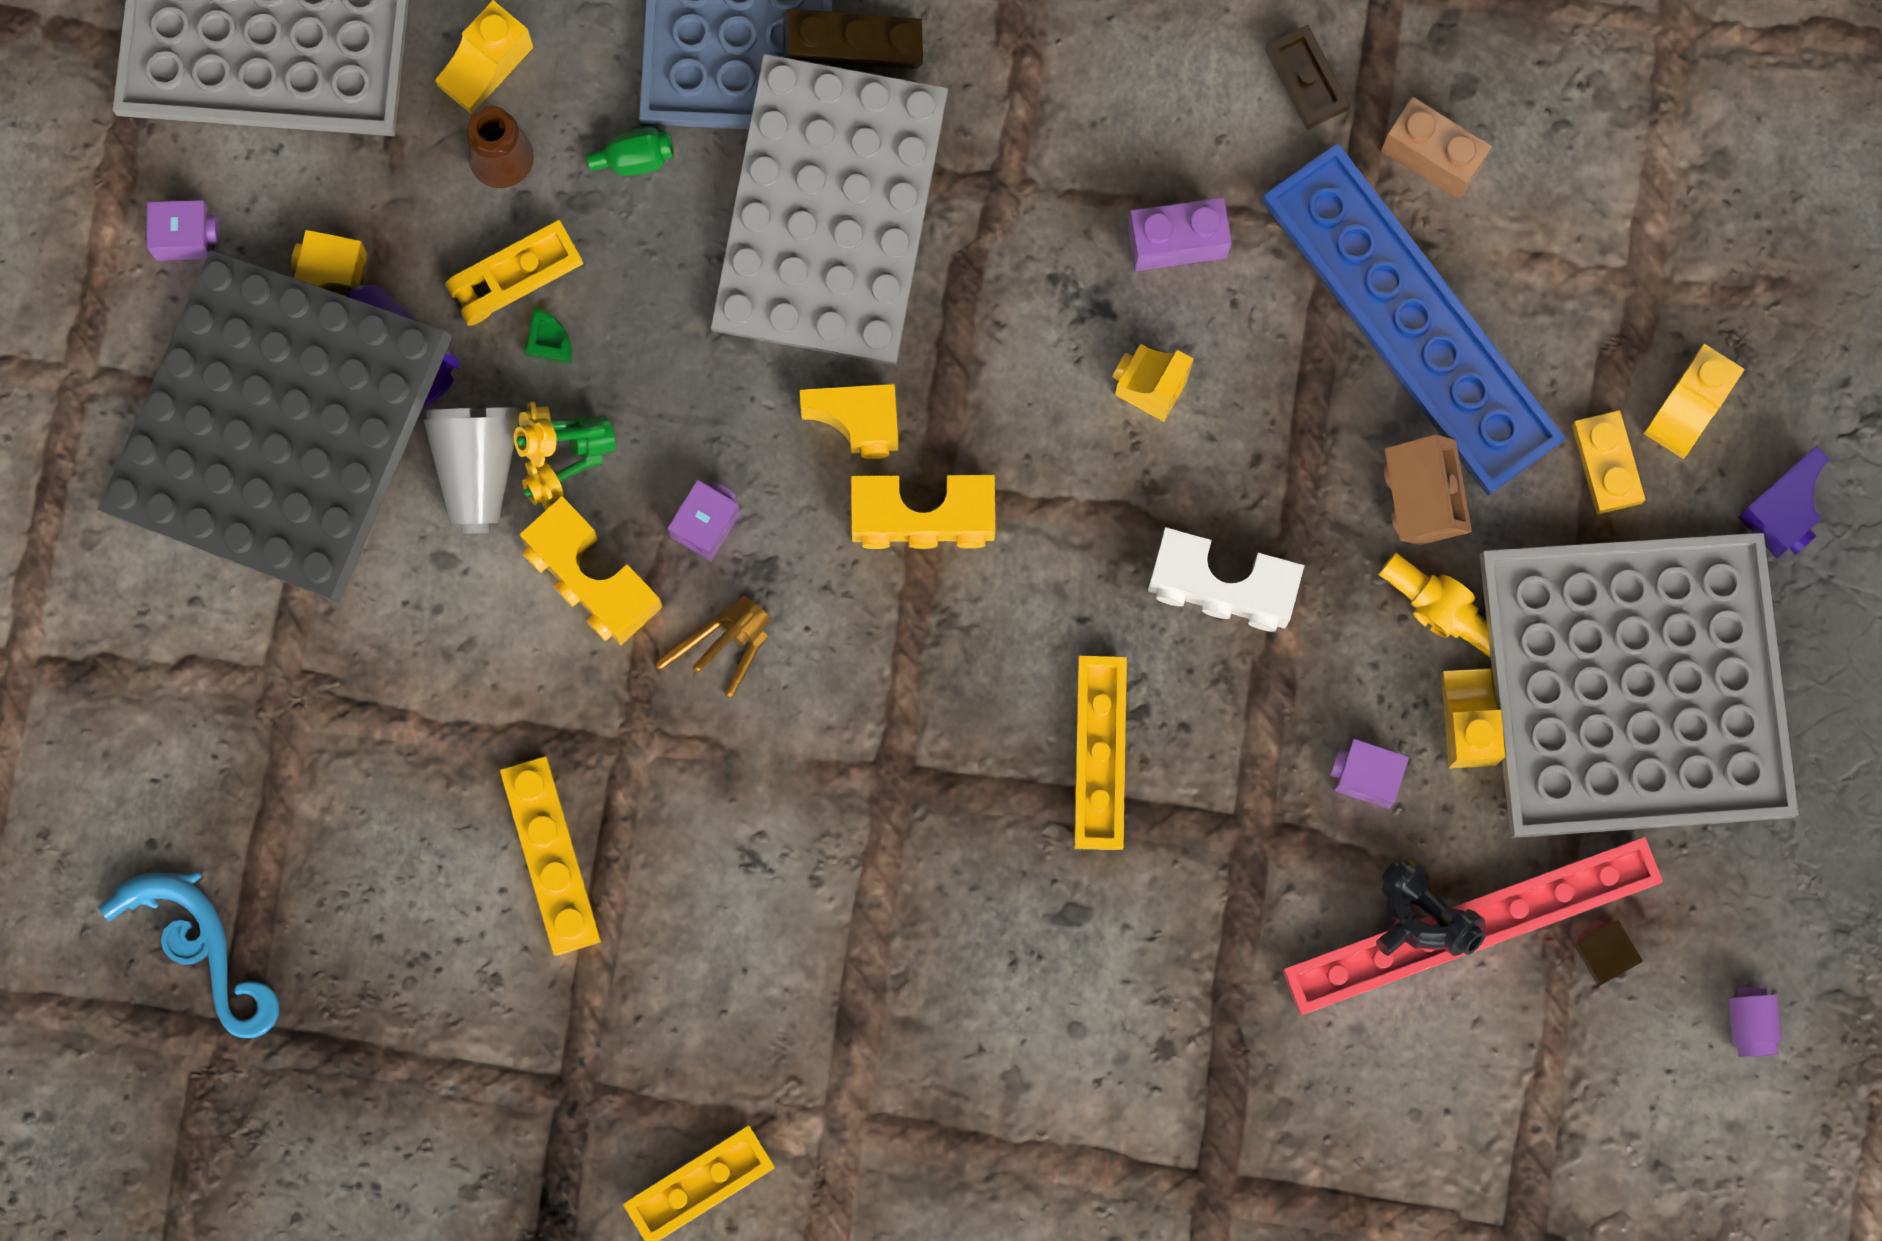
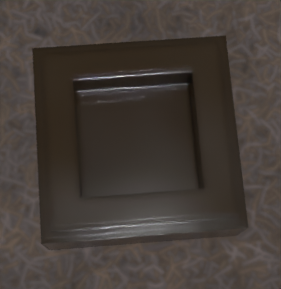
M1619 920L1612 922L1574 944L1598 987L1643 962Z

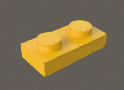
M1621 411L1574 421L1571 426L1596 514L1642 504L1646 499Z

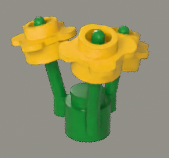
M535 401L527 403V412H519L518 427L514 432V445L519 456H526L531 460L525 463L528 475L522 480L525 496L534 505L542 503L544 509L547 510L552 505L551 502L564 495L560 482L587 468L602 465V455L612 453L615 450L614 430L608 417L604 415L589 419L588 416L575 419L550 420L548 406L536 407ZM568 440L572 453L575 456L582 455L583 459L555 473L549 464L544 463L545 457H549L554 453L556 441Z

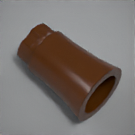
M485 106L480 113L471 116L467 129V139L470 145L469 165L475 177L485 185L494 188H507L521 182L532 168L534 153L530 141L519 130L516 120L509 113L505 112L503 108L497 106Z

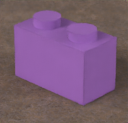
M1224 198L1132 210L1130 212L1128 233L1135 271L1227 259L1232 241Z

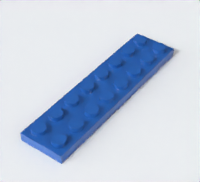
M1338 143L1263 195V204L1440 435L1456 440L1460 461L1487 496L1564 442L1566 438Z

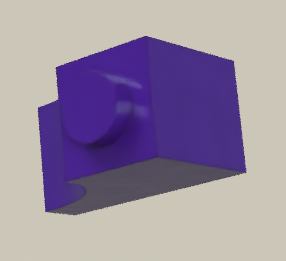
M1818 446L1812 449L1738 516L1752 533H1764L1765 547L1776 558H1779L1788 549L1796 555L1816 537L1811 528L1822 517L1815 511L1813 501L1814 486L1821 469L1830 460Z

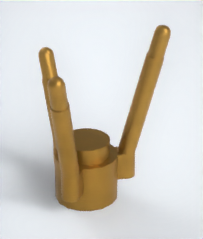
M743 596L735 606L729 603L717 617L657 661L656 668L658 670L664 669L721 627L724 633L693 665V671L696 673L701 672L731 640L741 647L748 641L750 644L725 691L726 697L731 698L745 677L759 648L769 638L763 630L771 622V618L754 601Z

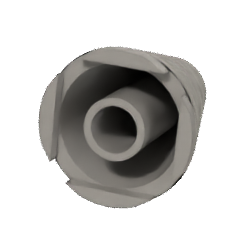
M518 408L424 410L423 421L450 524H460L461 534L489 533V523H499L514 447V432L518 427L519 421Z

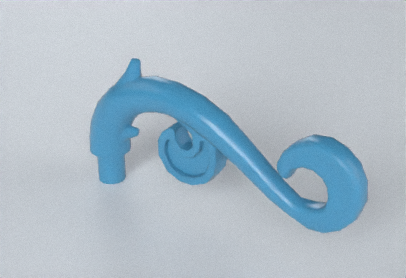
M149 872L136 875L115 887L117 893L98 906L109 922L127 908H130L132 911L139 905L157 908L159 904L155 899H168L177 902L195 917L200 927V937L195 941H190L186 936L187 932L193 927L192 923L184 920L173 921L163 930L160 940L162 948L171 960L182 965L195 964L208 956L215 1010L222 1025L230 1034L240 1038H256L266 1034L275 1025L279 1017L280 1003L277 994L266 984L257 981H246L235 986L234 993L236 995L248 994L253 996L257 1002V1011L250 1019L245 1021L239 1020L229 1009L227 995V940L222 921L213 903L201 889L193 885L202 878L201 873Z

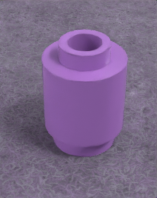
M1767 986L1737 988L1738 997L1729 998L1728 1004L1732 1045L1738 1046V1057L1778 1055L1777 1043L1782 1042L1778 995H1767Z

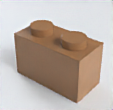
M1412 97L1389 131L1381 152L1460 200L1484 164L1492 145Z
M1432 435L1384 448L1387 463L1384 465V477L1387 485L1392 490L1394 509L1391 515L1392 524L1400 537V541L1423 545L1472 532L1456 440Z

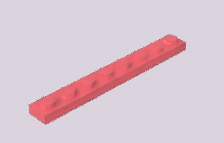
M1646 837L1452 908L1463 911L1471 909L1485 919L1486 924L1483 931L1486 933V937L1479 948L1474 951L1477 952L1663 883ZM1430 916L1420 919L1429 925L1437 924ZM1384 932L1285 968L1283 974L1299 1016L1466 956V954L1462 953L1458 956H1452L1445 949H1415L1405 942L1387 956L1380 951L1376 944V940L1386 933Z

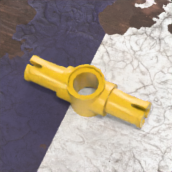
M1395 552L1385 563L1378 575L1411 599L1410 605L1416 608L1413 612L1414 617L1425 627L1428 623L1431 624L1430 630L1443 638H1448L1450 634L1455 638L1460 636L1491 659L1487 620L1477 613L1479 608L1473 604L1476 599L1474 594L1450 576L1442 574L1438 578L1432 574L1428 577Z

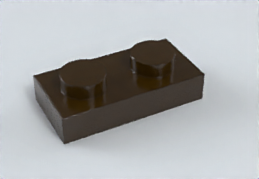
M1309 25L1267 43L1265 51L1307 130L1349 110L1350 103Z

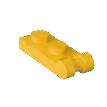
M557 220L454 275L446 281L445 287L450 296L457 298L463 308L460 314L466 325L472 326L488 318L491 313L583 265V262L561 221ZM485 281L491 292L478 298L474 288Z

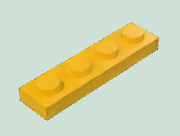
M1078 657L1074 849L1123 850L1127 657Z
M545 756L500 770L553 955H561L602 942L548 758Z

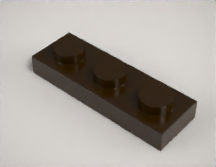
M787 9L783 14L784 58L801 61L918 69L923 64L922 19Z

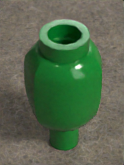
M652 126L631 129L617 134L609 140L605 149L587 153V160L591 171L610 168V170L622 176L656 171L663 166L665 160L674 158V148L669 131L659 132Z

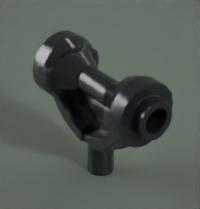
M1411 857L1404 861L1402 859L1394 861L1382 876V881L1384 882L1382 893L1387 897L1386 906L1391 929L1377 939L1376 944L1380 951L1387 956L1405 942L1415 949H1445L1452 956H1458L1462 953L1469 955L1483 943L1486 937V933L1483 931L1486 922L1476 911L1449 908L1433 894L1427 882L1429 879L1428 873L1416 858ZM1411 904L1419 906L1437 924L1429 925L1420 919L1418 920L1411 910Z

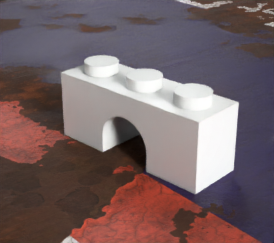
M1165 527L1148 591L1157 593L1156 599L1158 601L1173 606H1184L1185 601L1203 606L1202 612L1222 619H1229L1231 614L1249 619L1248 624L1250 626L1265 631L1274 632L1277 626L1286 628L1292 615L1305 565L1258 553L1249 577L1238 583H1225L1218 580L1208 567L1207 557L1212 540Z

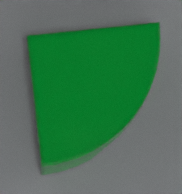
M533 307L524 350L525 356L572 365V346L564 327L550 313Z

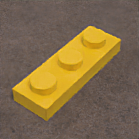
M747 1126L623 1203V1206L644 1241H660L772 1171L775 1167L751 1127Z

